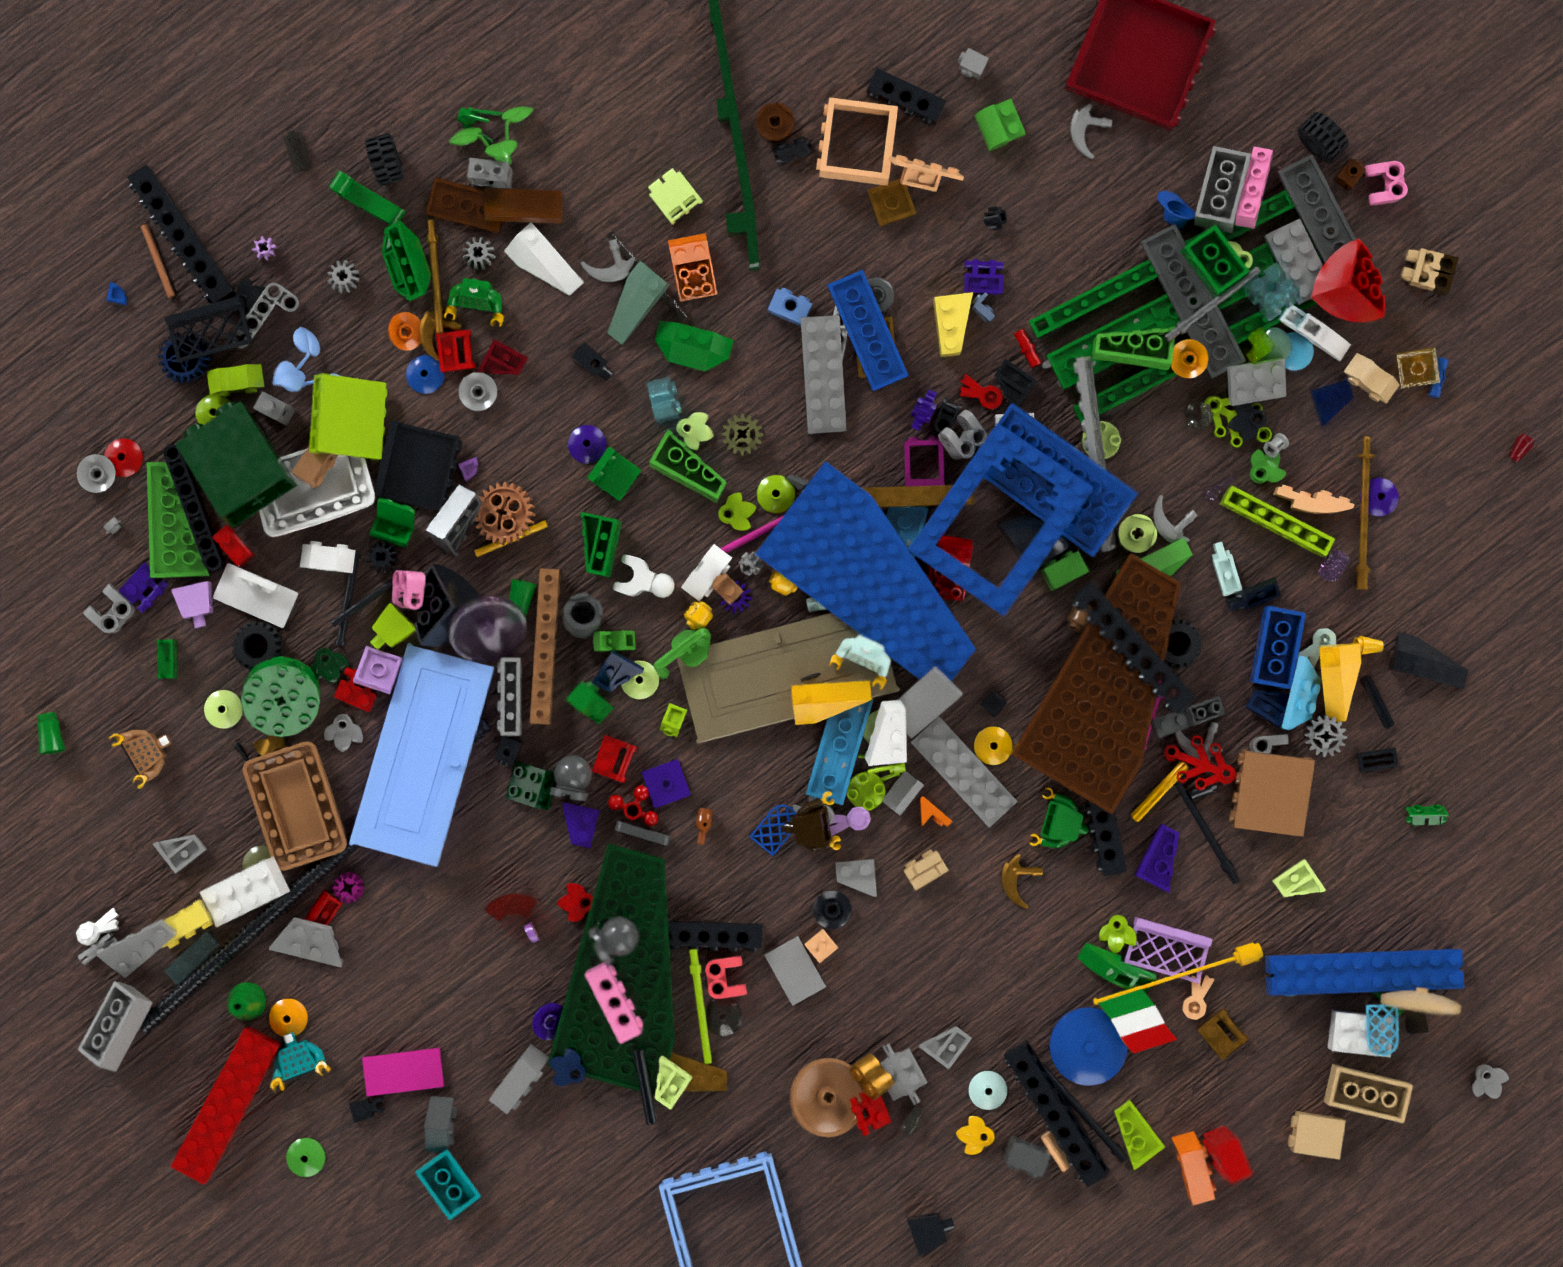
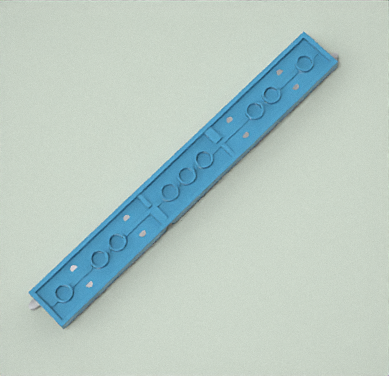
M889 506L886 518L909 549L924 527L929 508L925 506ZM874 698L827 718L806 795H809V802L816 798L822 799L823 794L829 791L832 795L828 796L826 801L834 799V803L843 805Z

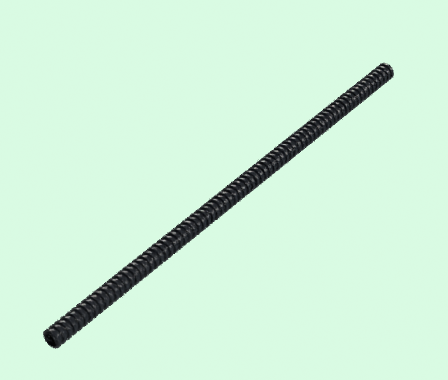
M480 718L474 739L475 743L478 742V738H482L483 734H487V730H491V726L484 718ZM352 833L347 834V847L344 851L319 859V862L316 861L315 866L312 865L310 870H306V874H302L301 878H297V882H293L292 886H288L290 892L274 899V902H270V906H266L265 910L260 911L261 914H257L256 918L251 919L252 922H248L247 926H243L242 931L239 930L238 934H234L233 939L230 938L229 942H225L224 946L219 948V951L216 950L215 954L210 956V959L207 958L206 962L201 963V967L198 966L197 970L192 971V975L189 974L187 979H183V983L180 982L178 987H174V991L171 990L169 995L166 994L165 999L162 998L160 1003H156V1007H152L151 1011H148L140 1028L144 1032L150 1033L151 1029L156 1027L155 1025L160 1024V1020L163 1021L164 1017L169 1016V1012L172 1013L174 1008H178V1004H183V1000L186 1001L187 997L192 996V992L195 993L197 988H201V984L204 985L206 980H210V976L213 977L215 972H219V968H223L224 964H228V960H232L233 956H237V952H241L242 948H246V944H250L251 940H255V936H259L260 932H264V928H268L269 924H273L274 919L277 920L278 916H282L283 911L286 912L287 908H291L292 903L295 904L297 899L300 900L301 895L304 896L306 891L309 892L310 887L313 888L315 883H319V879L322 880L324 875H328V871L331 872L333 867H337V863L340 864L342 859L345 860L346 855L349 856L351 851L354 852L355 847L360 845H349Z

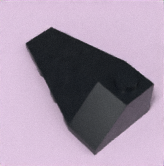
M1398 632L1389 670L1464 689L1469 670L1422 639Z

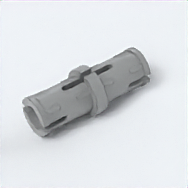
M108 932L99 941L78 955L79 960L87 956L82 961V964L87 965L88 962L96 957L97 950L105 949L117 941L115 937L107 941L113 936L111 932Z

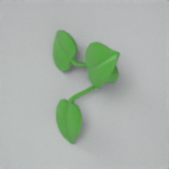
M515 107L507 110L502 115V120L506 121L505 140L500 143L489 145L485 138L480 135L482 130L472 127L456 133L449 141V144L463 146L480 139L487 147L485 149L487 155L494 157L495 161L507 162L510 165L512 163L510 156L516 149L517 142L509 140V124L524 120L534 111V108Z

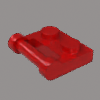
M471 330L436 334L441 373L476 368L472 358ZM457 338H462L465 363L459 362Z
M605 735L592 772L625 783V775L633 753L637 750V746ZM622 747L626 749L618 774L613 773V769Z

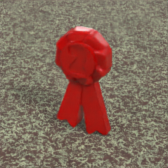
M967 374L964 375V379L960 382L969 388L960 387V397L979 398L981 405L991 410L1000 406L1003 395L999 388L991 385L983 388Z

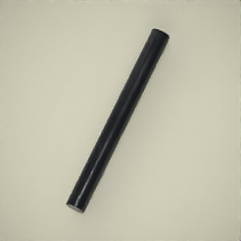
M393 578L330 622L336 627L393 587Z

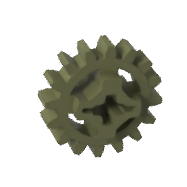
M741 414L739 419L734 415V421L727 420L729 426L723 425V429L726 430V432L721 433V436L726 437L723 440V444L728 443L727 450L733 448L734 455L738 451H740L741 456L744 455L745 451L751 455V449L753 448L757 451L756 444H762L758 439L763 437V434L758 432L762 429V426H756L758 420L756 419L752 422L751 415L747 419L744 418V414ZM745 422L748 424L746 426H739L737 423ZM731 429L735 433L734 438L732 440H730L729 437ZM753 429L755 430L754 441L750 438V433ZM739 431H741V432L747 431V433H746V437H747V438H746V439H744V438L738 439V437H739V433H738V432H739ZM746 444L747 447L741 448L737 447V445Z

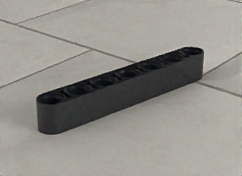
M173 444L168 445L163 452L164 458L203 564L208 570L220 571L225 564L218 543L212 538L215 534L192 471L177 446ZM177 449L178 456L175 459H171V451ZM180 467L185 469L182 477L177 476V470ZM190 485L191 493L185 495L183 492L184 487ZM193 503L198 505V510L195 513L190 511V506ZM200 521H203L205 524L202 531L197 530V524ZM207 539L211 541L209 549L203 547V543ZM213 557L218 559L216 567H211L210 560Z

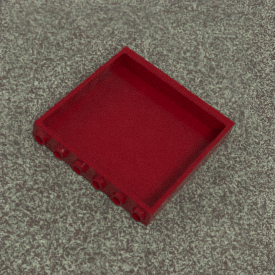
M1099 0L1064 89L1171 131L1174 126L1178 127L1182 117L1179 115L1181 108L1185 109L1189 99L1186 98L1187 92L1192 91L1196 81L1193 80L1195 73L1199 74L1203 63L1200 62L1202 55L1206 56L1210 45L1207 42L1215 34L1217 28L1214 27L1216 20L1166 0Z

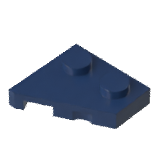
M611 650L592 683L610 692L617 688L618 685L628 682L633 676L640 675L644 671V667Z

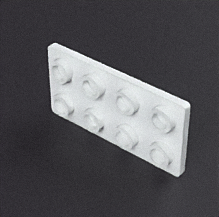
M228 563L213 598L284 628L298 597V592Z

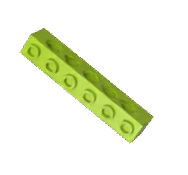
M1234 486L1227 488L1220 502V505L1320 557L1327 556L1335 541V538Z

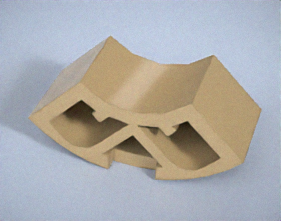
M1358 353L1344 370V373L1349 377L1347 379L1348 382L1354 386L1358 385L1376 402L1382 401L1387 404L1399 387V383L1394 376L1382 370L1371 359Z

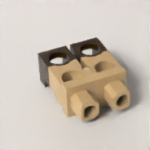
M1423 248L1419 251L1408 250L1405 261L1414 263L1413 269L1403 267L1400 278L1409 281L1408 285L1431 290L1446 296L1450 292L1459 257Z

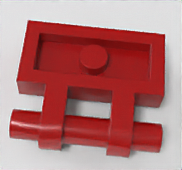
M347 667L344 674L350 676V680L348 682L341 679L334 697L370 712L378 695L371 692L372 688L365 687L364 689L355 685L353 679L357 669L353 670Z
M863 1091L859 1093L860 1102H858L857 1097L849 1099L851 1103L850 1109L856 1116L858 1121L856 1123L857 1127L861 1129L863 1136L870 1134L869 1125H871L872 1130H877L892 1122L882 1095L872 1100ZM863 1108L865 1109L867 1118H864V1115L862 1113Z

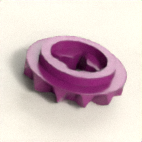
M342 873L335 879L333 885L334 894L341 902L353 903L363 895V880L355 873ZM345 882L348 885L356 884L351 888V893L349 891L342 892L343 888H345Z

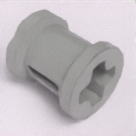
M1277 433L1273 440L1264 444L1263 449L1267 455L1275 458L1278 456L1279 451L1289 446V441L1285 435Z

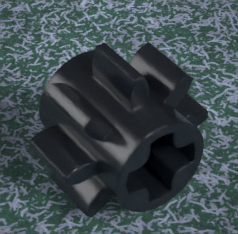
M988 207L989 212H985L983 215L984 224L990 230L1002 229V224L1007 222L1006 212L1003 209L1001 210V207Z

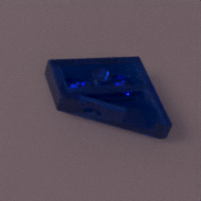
M1347 379L1310 391L1321 426L1326 425L1354 398Z

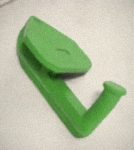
M706 628L684 630L674 637L671 643L673 649L658 659L653 665L659 677L666 679L669 676V670L665 667L678 657L688 667H696L706 660L711 641L709 630Z

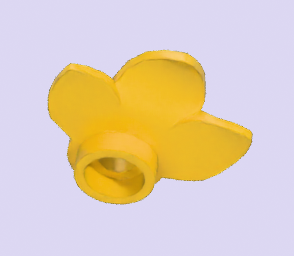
M969 1116V1126L960 1128L956 1135L962 1142L966 1143L965 1153L975 1155L980 1153L984 1146H989L994 1142L995 1134L991 1128L985 1126L981 1118ZM982 1134H986L988 1139L983 1140Z

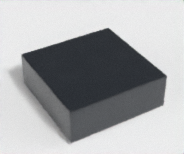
M992 690L980 705L993 717H996L1007 702Z

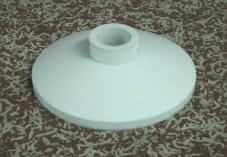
M983 1071L972 1078L969 1084V1096L977 1107L984 1110H992L999 1107L1005 1101L1007 1085L998 1073ZM987 1088L992 1089L990 1095L985 1094Z

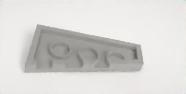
M161 919L141 929L136 934L132 933L126 936V939L119 942L116 941L105 949L97 950L95 955L126 978L172 939L177 931Z

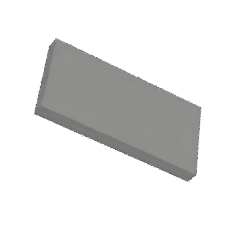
M936 666L897 699L902 701L906 709V734L911 739L963 694Z

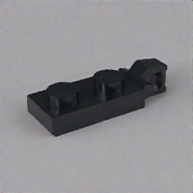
M1273 577L1241 590L1235 595L1226 598V604L1230 611L1238 608L1247 610L1279 597L1278 582Z

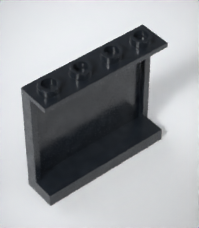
M391 420L374 488L375 496L439 511L449 499L447 497L448 489L451 490L453 487L454 479L451 477L453 471L457 470L458 460H456L457 452H461L463 441H460L461 437Z

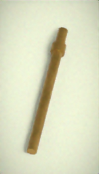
M427 220L428 235L426 237L430 250L436 333L442 334L444 329L437 253L439 241L436 234L435 220Z

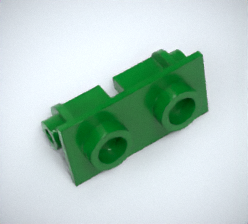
M1413 805L1412 807L1405 808L1409 815L1406 816V823L1410 825H1424L1425 819H1428V825H1442L1447 821L1446 816H1449L1445 807L1441 805L1427 807Z

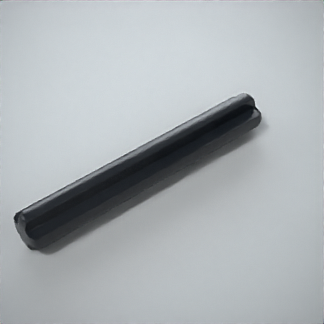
M636 1049L633 1051L646 1124L653 1125L657 1122L644 1050Z

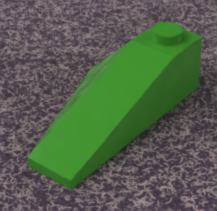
M1182 538L1141 558V560L1171 576L1193 554L1185 538ZM1120 569L1114 571L1115 574H1116V576H1117L1118 572L1120 571Z

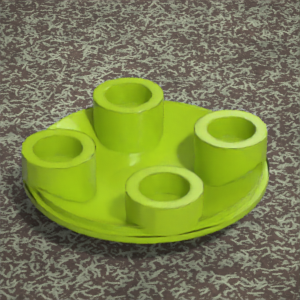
M861 772L853 776L847 789V797L855 807H863L867 811L878 807L883 802L886 793L882 779L878 775L868 772Z

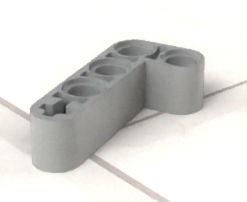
M278 283L269 284L246 316L247 321L249 318H255L258 322L255 329L249 328L250 332H252V339L276 304L284 310L292 312L299 307L298 297ZM271 286L279 288L280 293L277 297H272L269 294ZM288 297L295 299L296 305L294 308H288L285 305V300ZM260 302L268 304L269 309L266 313L258 310ZM239 328L234 339L238 341L237 335L241 336L245 331ZM249 344L244 345V346H240V347H238V348H244V347L248 346Z

